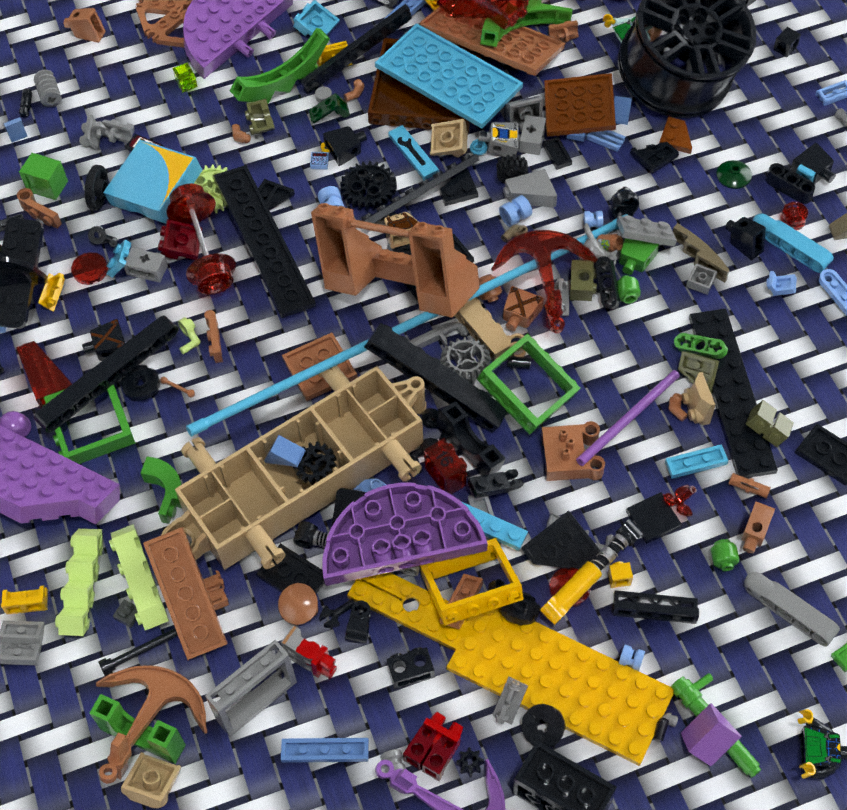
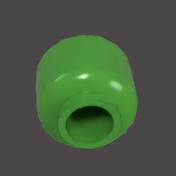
M625 275L617 281L620 301L626 304L637 301L641 295L638 280L635 277Z
M728 539L716 541L710 549L713 565L716 568L722 569V571L733 570L734 566L739 563L737 546Z

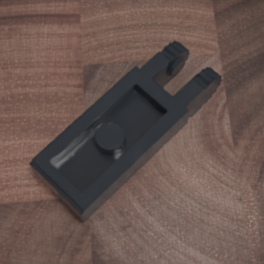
M517 469L472 477L467 481L475 498L506 493L510 490L521 488L524 485L522 479H514L519 474Z

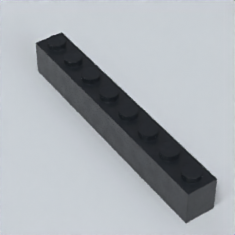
M380 323L364 346V348L409 378L421 377L424 381L425 389L449 405L456 401L470 419L491 433L499 428L507 414L505 408L497 400L490 397L486 391L475 387L471 381L462 378L455 370L441 364L437 358L431 357L422 348L410 343L406 337L400 336L388 325Z

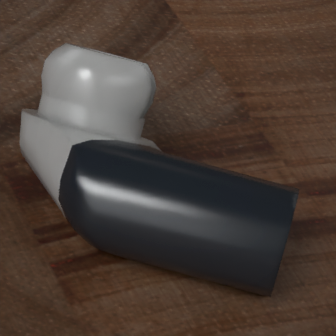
M666 713L660 718L656 724L653 738L663 741L668 725L675 727L678 717L671 715L672 713Z

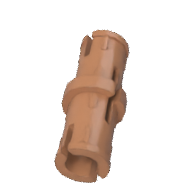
M735 473L732 474L729 485L746 490L745 493L749 494L751 492L766 499L771 489L770 486L755 482L753 478L748 479Z

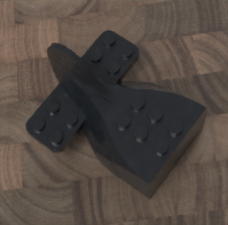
M11 218L7 221L3 244L0 245V327L24 328L28 321L34 286L47 283L48 276L38 269L44 227L39 221Z

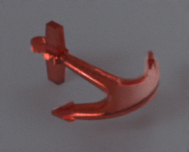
M552 230L526 232L513 238L503 247L491 271H495L517 253H527L534 257L547 297L545 303L547 326L552 332L561 333L565 327V322L561 318L563 314L561 308L562 297L560 290H555L551 254L556 250L565 249L582 257L584 260L597 262L598 259L589 248L567 234Z

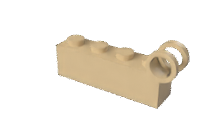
M477 297L466 302L454 315L467 328L468 333L475 341L480 340L481 345L485 344L486 350L490 352L492 362L517 343H511L512 339L524 337V335L519 333L507 336L503 332L502 326L492 319L491 313L482 307ZM521 347L518 351L523 350V352L519 355L514 354V356L524 357L526 351Z

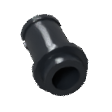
M513 354L508 358L507 367L530 370L531 357H516Z

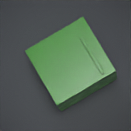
M35 153L30 154L19 171L25 188L32 190L33 194L57 200L68 182L61 161Z

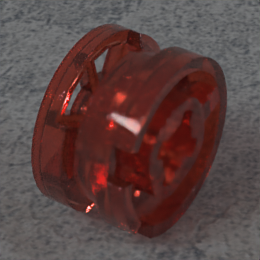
M790 202L784 206L780 221L795 230H800L805 226L808 209L802 203Z

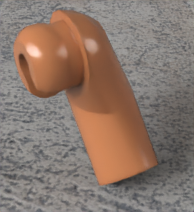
M360 79L354 81L353 85L355 87L353 91L344 94L346 102L360 97L365 88L364 83Z
M232 125L233 139L240 143H249L251 136L246 134V132L240 131V125Z
M674 393L669 399V411L683 422L688 416L681 409L683 397L679 393Z

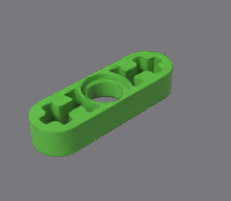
M680 333L674 339L675 346L681 352L687 351L715 359L725 357L728 352L727 346L720 339ZM705 342L703 349H696L698 343ZM719 346H720L722 349H721V350H720V349L717 350V352L713 349V348L718 349Z

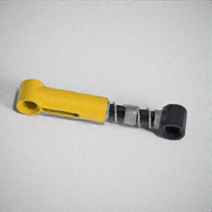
M630 518L615 532L614 540L609 541L608 546H604L596 555L597 558L590 562L587 561L540 609L554 625L602 576L601 570L603 568L606 569L605 566L611 564L621 550H624L627 546H632L644 533Z

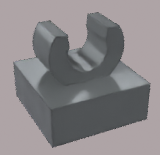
M124 599L114 613L113 618L132 628L136 622L135 613H138L134 604Z

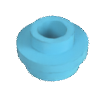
M476 139L471 143L470 151L474 155H483L487 151V144Z

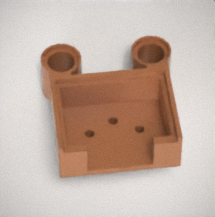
M589 421L580 425L542 427L541 438L546 459V481L585 478L599 480L602 478L605 468V461L602 457L595 455L584 466L579 465L576 461L584 452V444L591 446L599 438L600 427L596 422Z

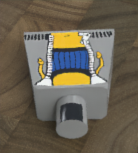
M493 122L488 132H479L478 141L488 142L489 153L504 157L506 155H510V157L512 154L516 155L518 151V123Z

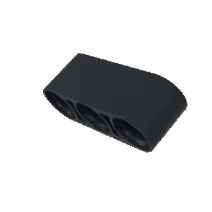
M774 163L770 165L766 178L767 184L799 203L807 204L811 202L815 191V184L782 164Z

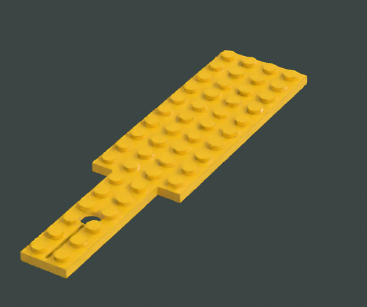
M390 572L356 579L347 594V598L353 599L355 602L363 600L369 604L371 610L455 651L446 666V670L498 696H501L506 681L510 676L528 685L520 707L528 710L538 704L551 705L562 713L566 723V730L638 766L641 765L652 742L658 720L664 716L674 695V690L670 686L627 665H620L618 661L536 621L529 625L514 624L501 615L499 608L466 618L460 629L440 624V615L429 591ZM409 598L416 599L419 607L417 610L408 612L403 608L404 601ZM443 598L445 604H448L449 601Z

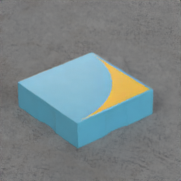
M139 140L103 193L112 206L130 212H137L166 224L167 219L170 220L180 205L183 196L190 190L202 172V168L194 156Z

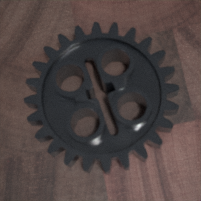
M363 161L362 166L356 163L355 169L349 167L350 172L345 171V176L341 177L342 182H340L341 194H343V199H347V204L352 203L353 208L359 205V210L362 207H365L366 211H368L369 207L375 210V206H380L382 203L388 205V200L393 198L392 195H396V177H394V172H390V168L385 169V164L378 166V162L372 165L371 161H369L368 165H366Z

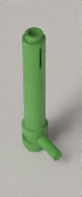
M708 673L693 684L689 679L682 676L671 686L674 690V695L677 698L680 697L686 709L689 708L696 717L708 706L699 690L713 681V677ZM739 740L727 751L728 755L746 776L749 775L753 778L761 771L758 761Z

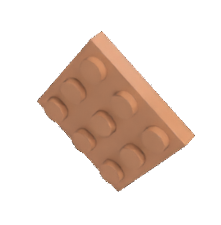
M330 333L283 354L282 359L293 376L342 352L343 349L334 334ZM349 359L338 364L339 369L349 381L358 378ZM318 375L297 384L306 401L332 390L325 379Z

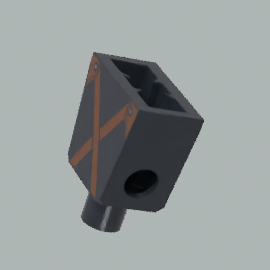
M118 319L90 331L92 341L82 344L85 355L96 352L99 361H103L125 344Z

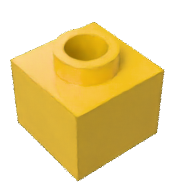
M619 561L609 565L608 577L611 588L631 586L633 574L630 562L624 563Z

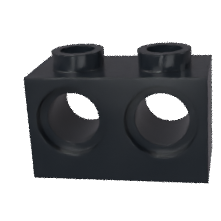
M417 647L409 653H397L386 659L394 690L435 678L434 667L427 647ZM417 661H424L426 663L421 667L415 665ZM399 666L405 668L401 673L395 671Z

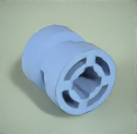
M584 211V225L587 223L589 228L596 227L597 229L602 227L603 212L596 211L591 213L590 211Z
M625 644L619 664L623 666L629 665L632 669L639 671L645 651L641 649L634 650L631 646Z

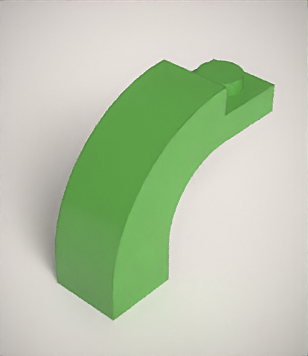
M147 456L141 470V476L144 482L156 484L165 489V496L158 515L162 523L169 524L171 518H174L176 514V507L182 508L175 491L182 483L171 465L161 459Z

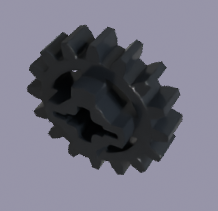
M318 441L315 446L311 442L308 444V448L302 446L306 451L298 467H293L295 472H297L298 478L305 484L309 481L311 485H314L315 481L318 482L333 473L332 468H337L334 462L337 458L333 450L325 443L321 446Z

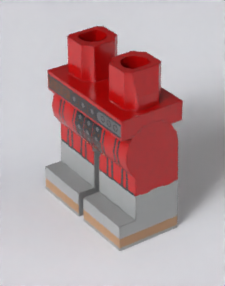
M293 625L281 642L282 648L289 654L290 660L313 672V675L317 678L322 674L331 679L337 670V666H335L336 659L329 655L328 648L324 645L320 648L316 642L307 641L302 638L300 629Z

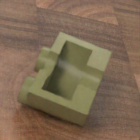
M266 99L246 103L247 110L244 112L246 120L251 122V125H249L251 135L275 130Z

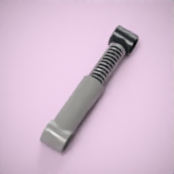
M301 521L293 542L297 546L310 549L314 545L324 548L328 534L320 530L318 531V527L313 523ZM420 566L402 569L400 572L408 576H418Z

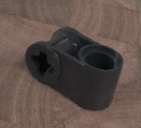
M360 600L352 605L345 640L367 643L371 618L370 606L367 602ZM361 610L364 611L362 615H358V613H360Z

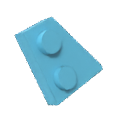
M124 240L121 244L115 246L113 250L115 255L106 266L109 268L106 275L113 278L126 265L127 261L124 259L129 254L131 242Z

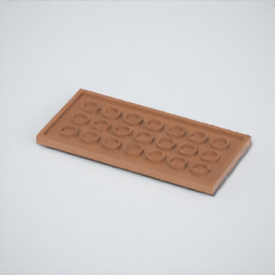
M447 0L419 24L456 45H461L470 51H476L485 57L493 58L500 63H505L514 69L522 70L534 76L565 47V42L525 26L505 34L498 42L497 47L480 44L487 11L460 0Z

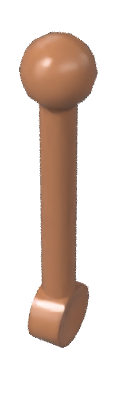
M161 377L160 382L162 384H168L187 393L190 398L195 396L194 390H187L169 381L166 377Z

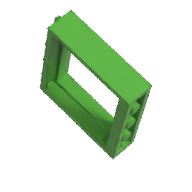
M528 333L487 366L477 378L482 386L529 435L581 389L576 381L571 379L563 368L551 358L549 353L545 352ZM521 347L566 392L563 397L538 418L493 373L497 367Z
M114 384L107 390L122 432L69 451L60 426L55 430L56 435L53 436L57 447H61V451H58L60 455L81 464L135 444ZM64 390L45 396V403L50 402Z

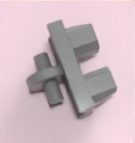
M91 114L87 116V122L82 124L81 129L85 134L80 137L79 142L84 147L91 146L97 149L99 148L100 137L105 135L107 128L101 121L97 122Z
M104 119L102 121V124L107 128L103 137L109 138L110 142L115 143L118 140L128 143L134 134L133 124H120L115 119L111 121Z

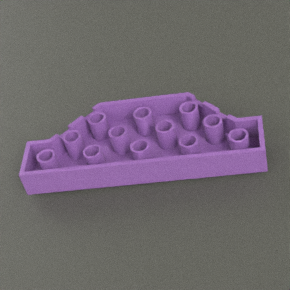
M0 425V513L21 524L30 523L29 520L42 518V521L59 519V516L71 515V517L80 516L96 525L120 501V484Z

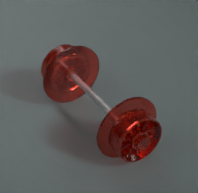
M198 184L181 185L171 192L169 197L170 204L167 207L166 214L169 220L194 224L204 255L187 268V280L197 285L198 290L203 294L221 293L233 284L232 274L236 269V262L232 256L216 253L209 255L199 225V221L204 220L214 211L216 206L215 199L209 193L204 192L203 187Z

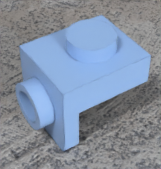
M770 271L769 278H767V288L771 290L774 296L796 293L797 278L795 274L776 276L774 271Z

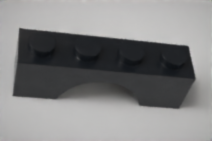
M455 401L442 409L437 423L482 475H488L499 471L506 458L493 444H485L475 435L470 426L468 414Z

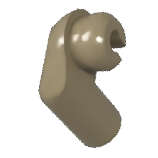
M512 225L501 236V239L507 243L512 237H523L527 234L528 228L525 225Z

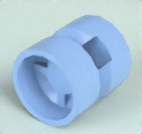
M328 186L318 192L320 204L327 203L333 206L344 207L340 191L337 187Z
M523 195L512 199L511 202L500 206L499 213L504 223L511 227L519 223L520 219L524 220L531 216L532 207L529 201Z

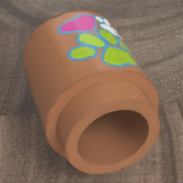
M601 234L597 238L608 252L619 251L623 247V238L617 234Z

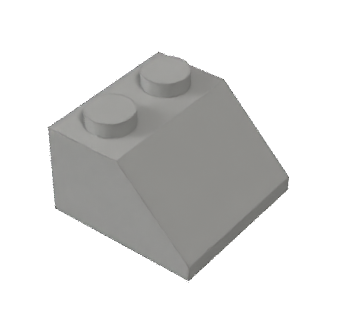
M534 96L505 104L503 115L506 122L518 123V128H520L521 122L525 121L526 115L542 117L543 97Z

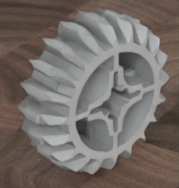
M464 337L461 341L457 338L455 343L450 341L449 346L445 345L444 351L441 353L440 362L447 368L455 370L462 378L468 379L475 384L480 373L490 365L491 357L489 350H486L485 344L481 345L480 340L474 342L473 337L470 340ZM475 355L480 359V363L474 358ZM452 359L455 360L456 367L451 363Z

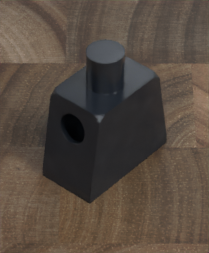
M349 126L323 133L324 144L338 166L361 153V142L367 140L364 131L355 134Z
M816 142L793 159L790 169L796 172L799 165L802 164L816 172L813 180L814 184L822 178L831 183L836 177V174L831 171L834 163L833 159Z
M746 217L740 218L737 222L733 220L727 222L725 229L731 232V244L752 261L764 252L765 226Z

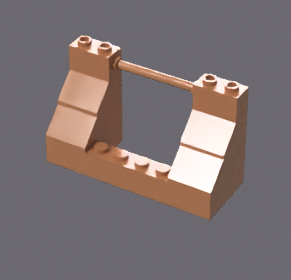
M327 203L319 204L311 212L325 289L356 296L375 277L415 285L420 311L453 318L480 288L478 267L467 260L464 254L454 249L452 228L418 222L410 230L355 220L353 209L333 206ZM356 228L409 238L411 255L382 249L381 245L371 241L368 235Z

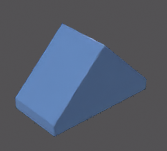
M615 95L614 107L617 124L628 125L632 97Z
M20 117L3 123L11 142L28 137Z
M278 435L264 461L270 464L298 467L306 450Z

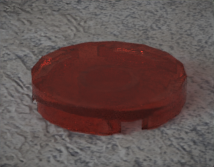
M89 252L78 256L73 261L71 271L77 282L84 285H92L93 282L103 280L108 267H106L107 262L102 255Z

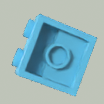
M313 0L311 4L307 3L301 14L298 13L295 16L293 27L304 36L308 34L311 36L316 28L321 29L328 35L339 23L340 19L316 0Z

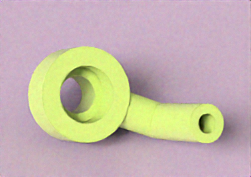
M186 317L178 321L181 331L191 339L189 343L179 348L183 355L201 342L195 334L194 328L196 327L194 322Z

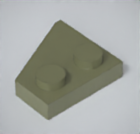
M682 351L678 370L684 376H687L692 384L698 373L703 372L712 394L719 361Z

